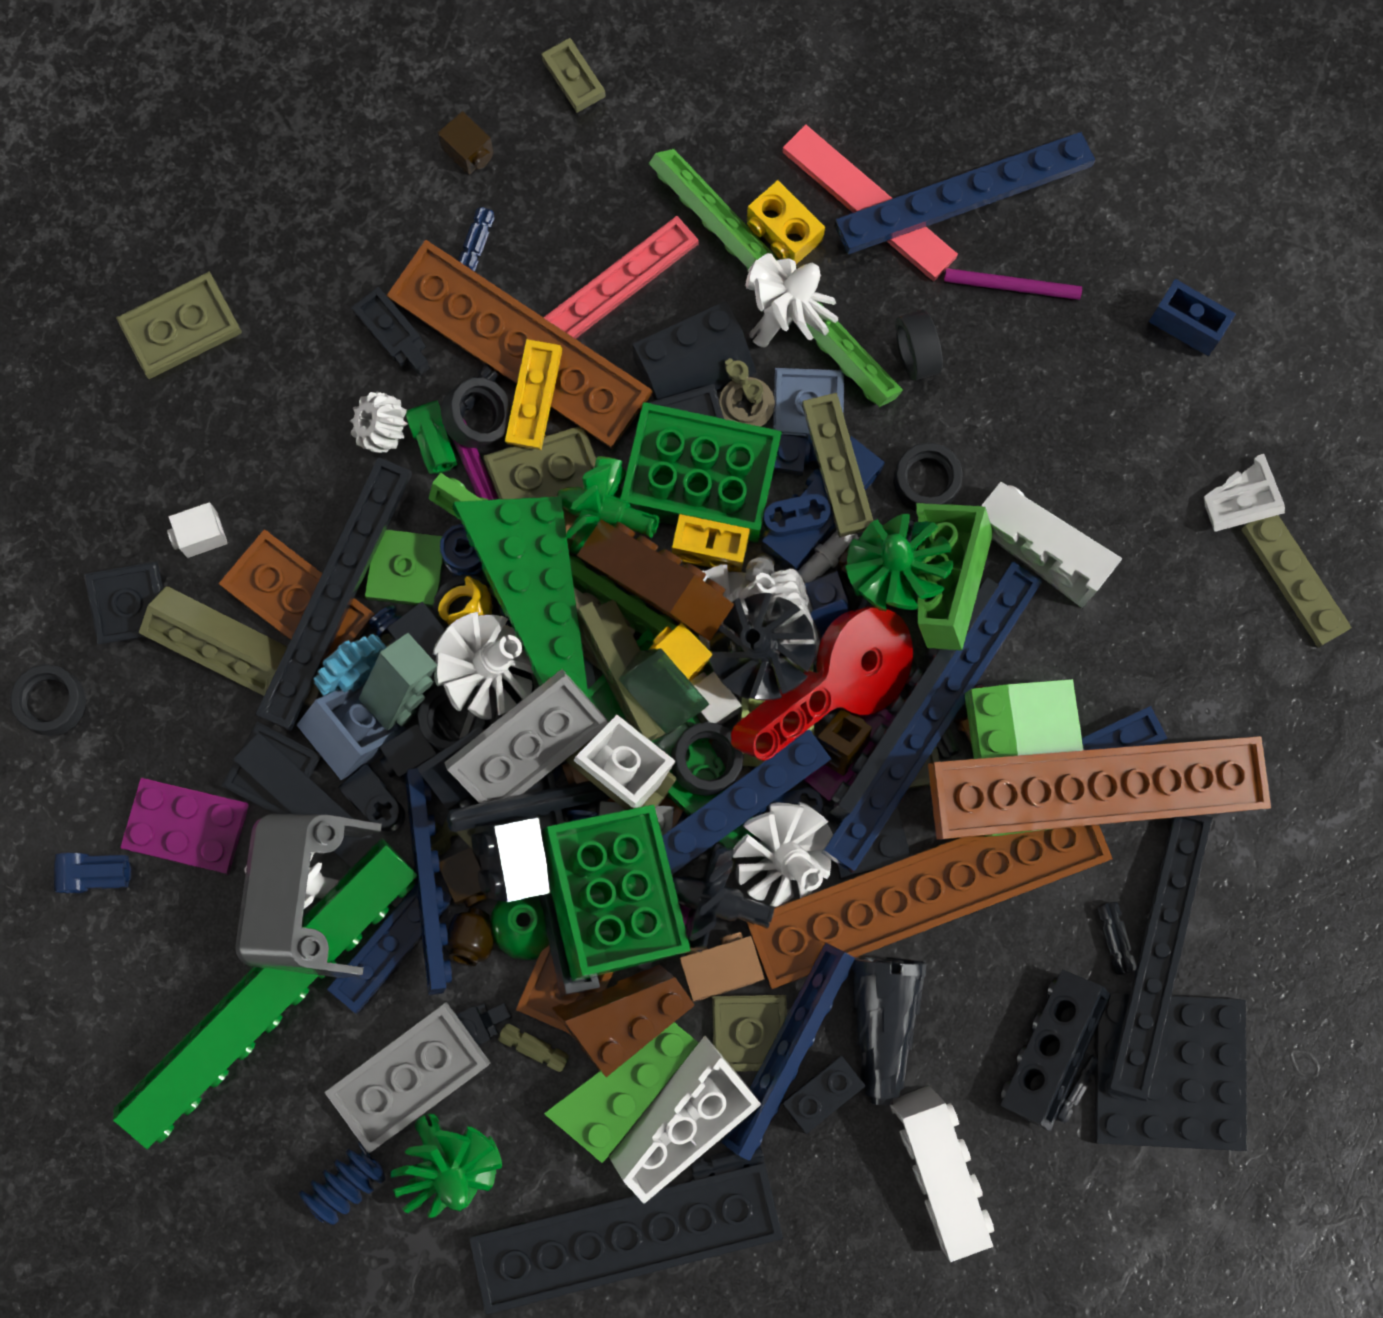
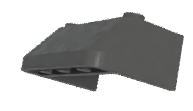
M270 814L257 820L251 833L235 946L236 954L240 961L253 967L337 978L363 975L364 967L327 963L329 946L326 937L318 930L302 928L301 926L311 852L322 854L332 852L342 843L343 835L362 838L380 832L382 824L318 814Z

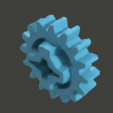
M374 634L368 638L364 636L352 643L349 640L338 646V649L331 656L324 659V667L318 671L319 675L314 678V684L324 696L340 688L344 693L350 689L354 692L368 680L380 652L387 647Z

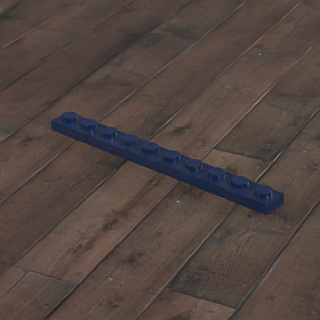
M1015 562L1009 565L998 582V588L966 635L963 650L955 652L851 814L842 820L821 852L850 873L857 869L965 702L964 693L974 688L1037 591L1042 580Z

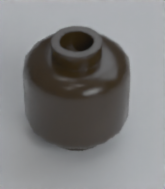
M470 908L468 912L454 915L447 931L448 944L445 945L450 959L466 966H476L478 962L488 959L494 944L492 922L489 920L490 916L488 913L480 909Z

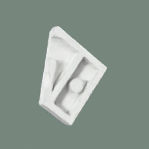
M1264 454L1254 458V465L1242 474L1237 471L1227 479L1224 485L1216 487L1204 496L1205 507L1214 532L1285 513L1284 502Z

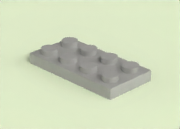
M561 669L444 763L447 770L480 804L519 796L596 736L608 724V721L566 672Z
M446 1002L324 1093L369 1154L490 1064V1061Z

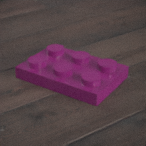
M141 778L120 848L229 875L249 804Z

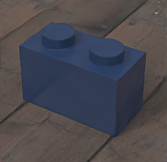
M1175 279L1149 322L1209 356L1221 340L1236 313Z

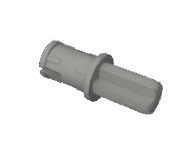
M762 553L752 559L746 567L745 580L752 582L760 573H766L771 576L775 570L774 565H776L774 558L767 553Z

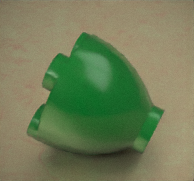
M539 895L511 902L498 900L491 912L492 929L496 945L503 953L517 960L532 961L539 958L541 951L549 946L545 917ZM521 913H527L530 916V923L526 927L517 925L516 918Z

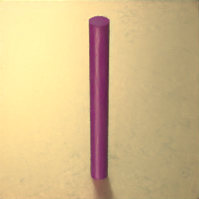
M950 268L945 269L944 282L1076 300H1080L1082 295V286Z

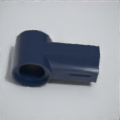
M83 853L55 854L54 892L85 893L88 892V889L128 888L131 879L129 856H89V854Z

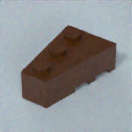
M657 965L617 981V985L600 992L592 991L584 994L585 998L565 1006L563 1004L554 1006L552 1010L592 1064L605 1077H608L695 1005L677 979L661 965Z

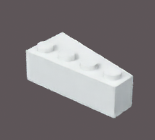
M1000 482L982 504V506L986 507L993 529L992 540L1081 608L1094 596L1123 559L1032 502L1012 485L1007 486Z
M704 1036L609 1158L625 1184L643 1203H646L757 1109L761 1103L709 1039Z
M930 1085L902 1095L899 1098H894L893 1105H890L892 1113H895L904 1124L905 1129L899 1132L911 1159L916 1160L917 1164L913 1165V1171L922 1193L928 1196L925 1204L942 1251L948 1260L953 1262L993 1247L989 1233L994 1232V1226L986 1209L981 1211L977 1198L983 1196L982 1190L975 1174L969 1175L965 1162L971 1161L963 1138L957 1139L954 1126L959 1125V1121L951 1103L946 1104Z

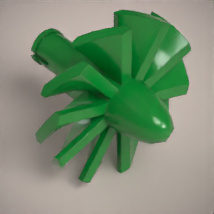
M599 456L596 458L595 468L586 472L582 478L584 487H566L558 491L557 497L561 496L563 508L578 517L566 533V538L569 539L576 533L569 550L570 553H579L601 519L612 526H615L618 521L632 531L646 535L649 538H652L653 534L656 533L659 524L658 515H652L631 508L627 500L621 499L622 490L620 485L625 480L627 473L621 466L623 461Z
M901 514L883 526L878 519L871 522L860 539H853L849 545L846 571L855 594L858 597L863 596L869 603L882 611H886L887 604L897 608L914 610L919 608L915 602L918 600V597L919 599H924L941 594L944 590L943 586L920 579L918 575L929 573L945 579L953 569V560L935 564L922 563L929 556L951 552L950 543L943 536L935 540L927 549L916 551L917 547L938 528L935 523L928 521L915 522L911 542L909 543L906 536L910 514Z
M428 1114L430 1126L425 1115L418 1118L415 1122V1129L423 1145L409 1147L405 1151L407 1155L421 1157L423 1163L396 1168L391 1171L390 1176L391 1178L403 1175L415 1176L400 1188L393 1190L395 1198L420 1190L418 1195L402 1208L407 1214L419 1208L425 1200L436 1193V1197L427 1214L428 1218H433L446 1207L453 1211H462L468 1207L478 1189L489 1191L494 1184L496 1169L502 1168V1160L491 1135L487 1138L473 1127H467L463 1135L442 1131L438 1117L435 1114Z

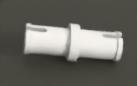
M836 530L823 545L818 544L814 549V555L796 571L802 577L803 582L806 584L819 579L830 567L835 568L839 562L838 559L845 549L849 547L851 541L859 539L858 535L852 534L839 538Z

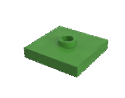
M386 530L370 563L365 598L367 600L418 605L423 602L426 607H433L434 597L440 589L444 563L440 552V541L443 536Z

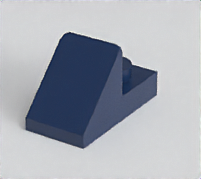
M838 571L805 584L813 608L810 611V615L821 637H823L827 628L835 619L853 610L842 576Z

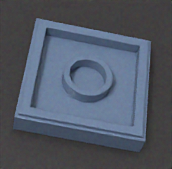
M775 368L773 429L782 431L781 435L807 439L809 429L803 412L802 402L828 394H838L843 412L844 373L841 370Z

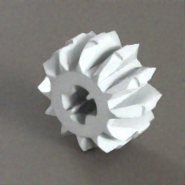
M370 392L368 396L360 397L359 406L353 407L355 412L354 418L350 420L354 424L351 435L356 438V445L377 453H387L389 449H396L398 439L404 438L403 427L408 424L403 420L407 410L401 407V400L381 392Z

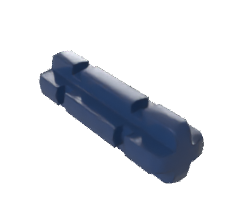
M484 207L476 209L473 217L474 223L470 225L462 247L464 250L460 252L458 258L459 262L474 272L479 262L477 259L482 254L489 234L488 228H491L494 221V212Z

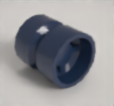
M463 524L450 527L440 541V552L448 571L454 577L464 574L481 577L484 575L483 565L474 547H471L466 537L467 533Z

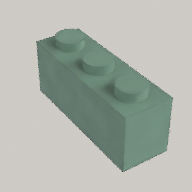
M407 633L380 652L359 700L387 731L397 723L400 726H404L417 714L415 708L425 699L423 693L433 684L431 677L438 665L413 637Z

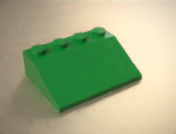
M643 402L621 499L627 500L631 508L652 515H658L659 522L677 526L679 514L749 528L748 541L758 543L782 431Z
M654 805L546 827L541 832L551 893L572 982L691 951Z

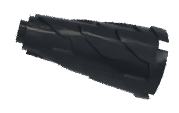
M855 957L851 965V970L853 971L854 1010H857V1045L860 1046L861 1078L865 1085V1095L871 1097L872 1104L893 1105V1099L899 1098L900 1092L904 1088L909 1050H912L915 1018L920 1013L923 983L926 976L927 963L923 961L887 957V959Z

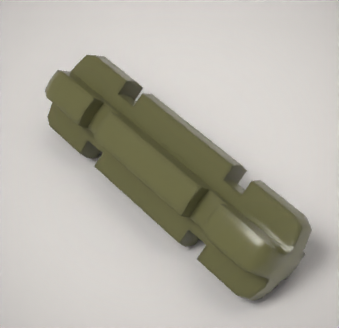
M505 1024L499 1034V1042L509 1047L515 1046L516 1051L542 1064L546 1062L548 1067L558 1072L564 1069L569 1059V1055L558 1048L554 1050L551 1048L552 1045L526 1032L524 1034L520 1033V1029L511 1024Z

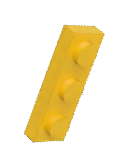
M526 339L505 442L508 445L542 450L563 350L561 345Z

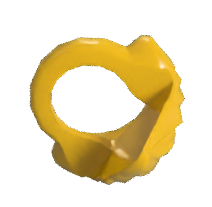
M466 576L465 586L451 589L441 599L438 607L440 617L449 626L470 613L478 612V616L492 615V598L486 585L470 576ZM461 596L472 598L462 611L449 615V606L455 599Z

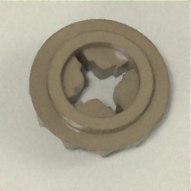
M753 377L747 378V380H758L762 384L764 392L761 402L752 406L751 414L748 416L744 408L736 407L742 402L743 387L732 380L724 387L719 398L724 419L760 427L762 425L765 426L774 412L775 401L772 391L763 381Z

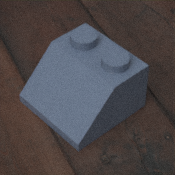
M366 682L354 692L350 689L344 693L340 688L316 699L297 724L298 728L340 780L355 773L365 763L371 764L383 754L380 746L407 730L404 726H400L397 723L387 731L361 703L359 697Z

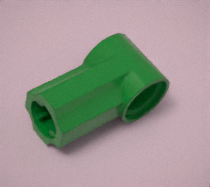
M438 400L408 409L405 415L415 441H418L420 452L429 474H440L456 466L457 462L446 429L442 423L441 408Z

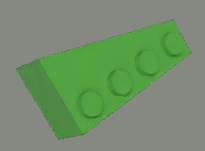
M916 503L918 522L928 521L938 526L918 546V550L927 549L940 536L945 537L951 547V552L929 556L922 563L935 564L953 560V569L945 579L929 573L919 574L920 579L943 586L944 590L941 594L930 598L919 599L918 597V626L927 648L962 651L993 536L989 516L984 506Z
M674 1022L608 1077L598 1072L544 1114L603 1163L699 1042Z

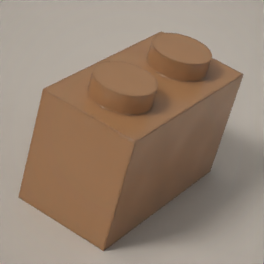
M741 932L720 938L722 944L720 946L710 949L706 947L701 953L691 950L686 952L687 956L680 958L692 1002L764 980L751 936L743 938Z

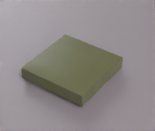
M786 995L712 996L713 1045L735 1072L759 1071L787 1017Z

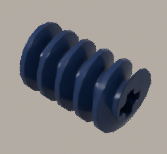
M359 1142L360 1154L350 1149L346 1151L349 1159L347 1165L338 1159L334 1161L338 1171L336 1175L327 1170L322 1172L326 1181L324 1185L315 1180L310 1182L314 1191L312 1196L303 1190L299 1192L303 1203L322 1223L326 1221L329 1224L335 1225L339 1221L336 1210L346 1215L350 1212L348 1200L359 1204L362 1201L360 1190L368 1194L373 1192L374 1186L371 1179L378 1183H383L386 1180L384 1171L371 1153L368 1154Z

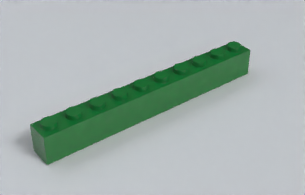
M381 838L303 917L301 927L318 930L326 937L329 946L327 963L336 964L334 960L344 950L348 952L360 942L362 938L361 932L370 923L375 925L384 918L389 911L387 906L397 896L402 898L413 888L417 873L409 863ZM253 967L114 1107L113 1121L146 1149L155 1141L158 1143L164 1141L174 1129L173 1123L182 1114L189 1115L199 1105L202 1099L200 1096L209 1086L212 1088L217 1087L229 1072L227 1068L237 1058L240 1061L246 1058L256 1045L254 1041L264 1031L266 1033L271 1032L280 1023L283 1017L281 1013L290 1004L293 1006L299 1004L308 994V986L317 977L322 979L325 976Z

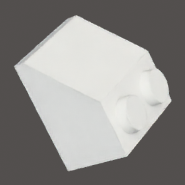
M618 715L574 759L578 765L633 808L641 807L659 788L675 763L673 758Z

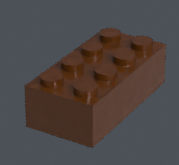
M601 519L577 556L620 587L677 622H682L685 627L706 640L711 641L734 606L731 601L723 596L726 589L710 578L703 581L706 574L694 565L687 563L680 566L682 560L670 551L663 549L656 552L658 546L646 537L640 535L634 539L633 537L636 533L617 521L615 526H612Z

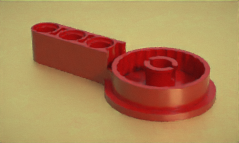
M875 606L851 610L839 616L830 624L821 639L817 652V673L810 670L808 672L804 671L803 673L808 677L800 686L786 694L781 692L782 698L763 702L741 719L731 732L732 746L736 750L760 760H768L837 707L859 715L874 714L886 708L902 691L912 666V638L904 620L897 613L889 609L882 611Z

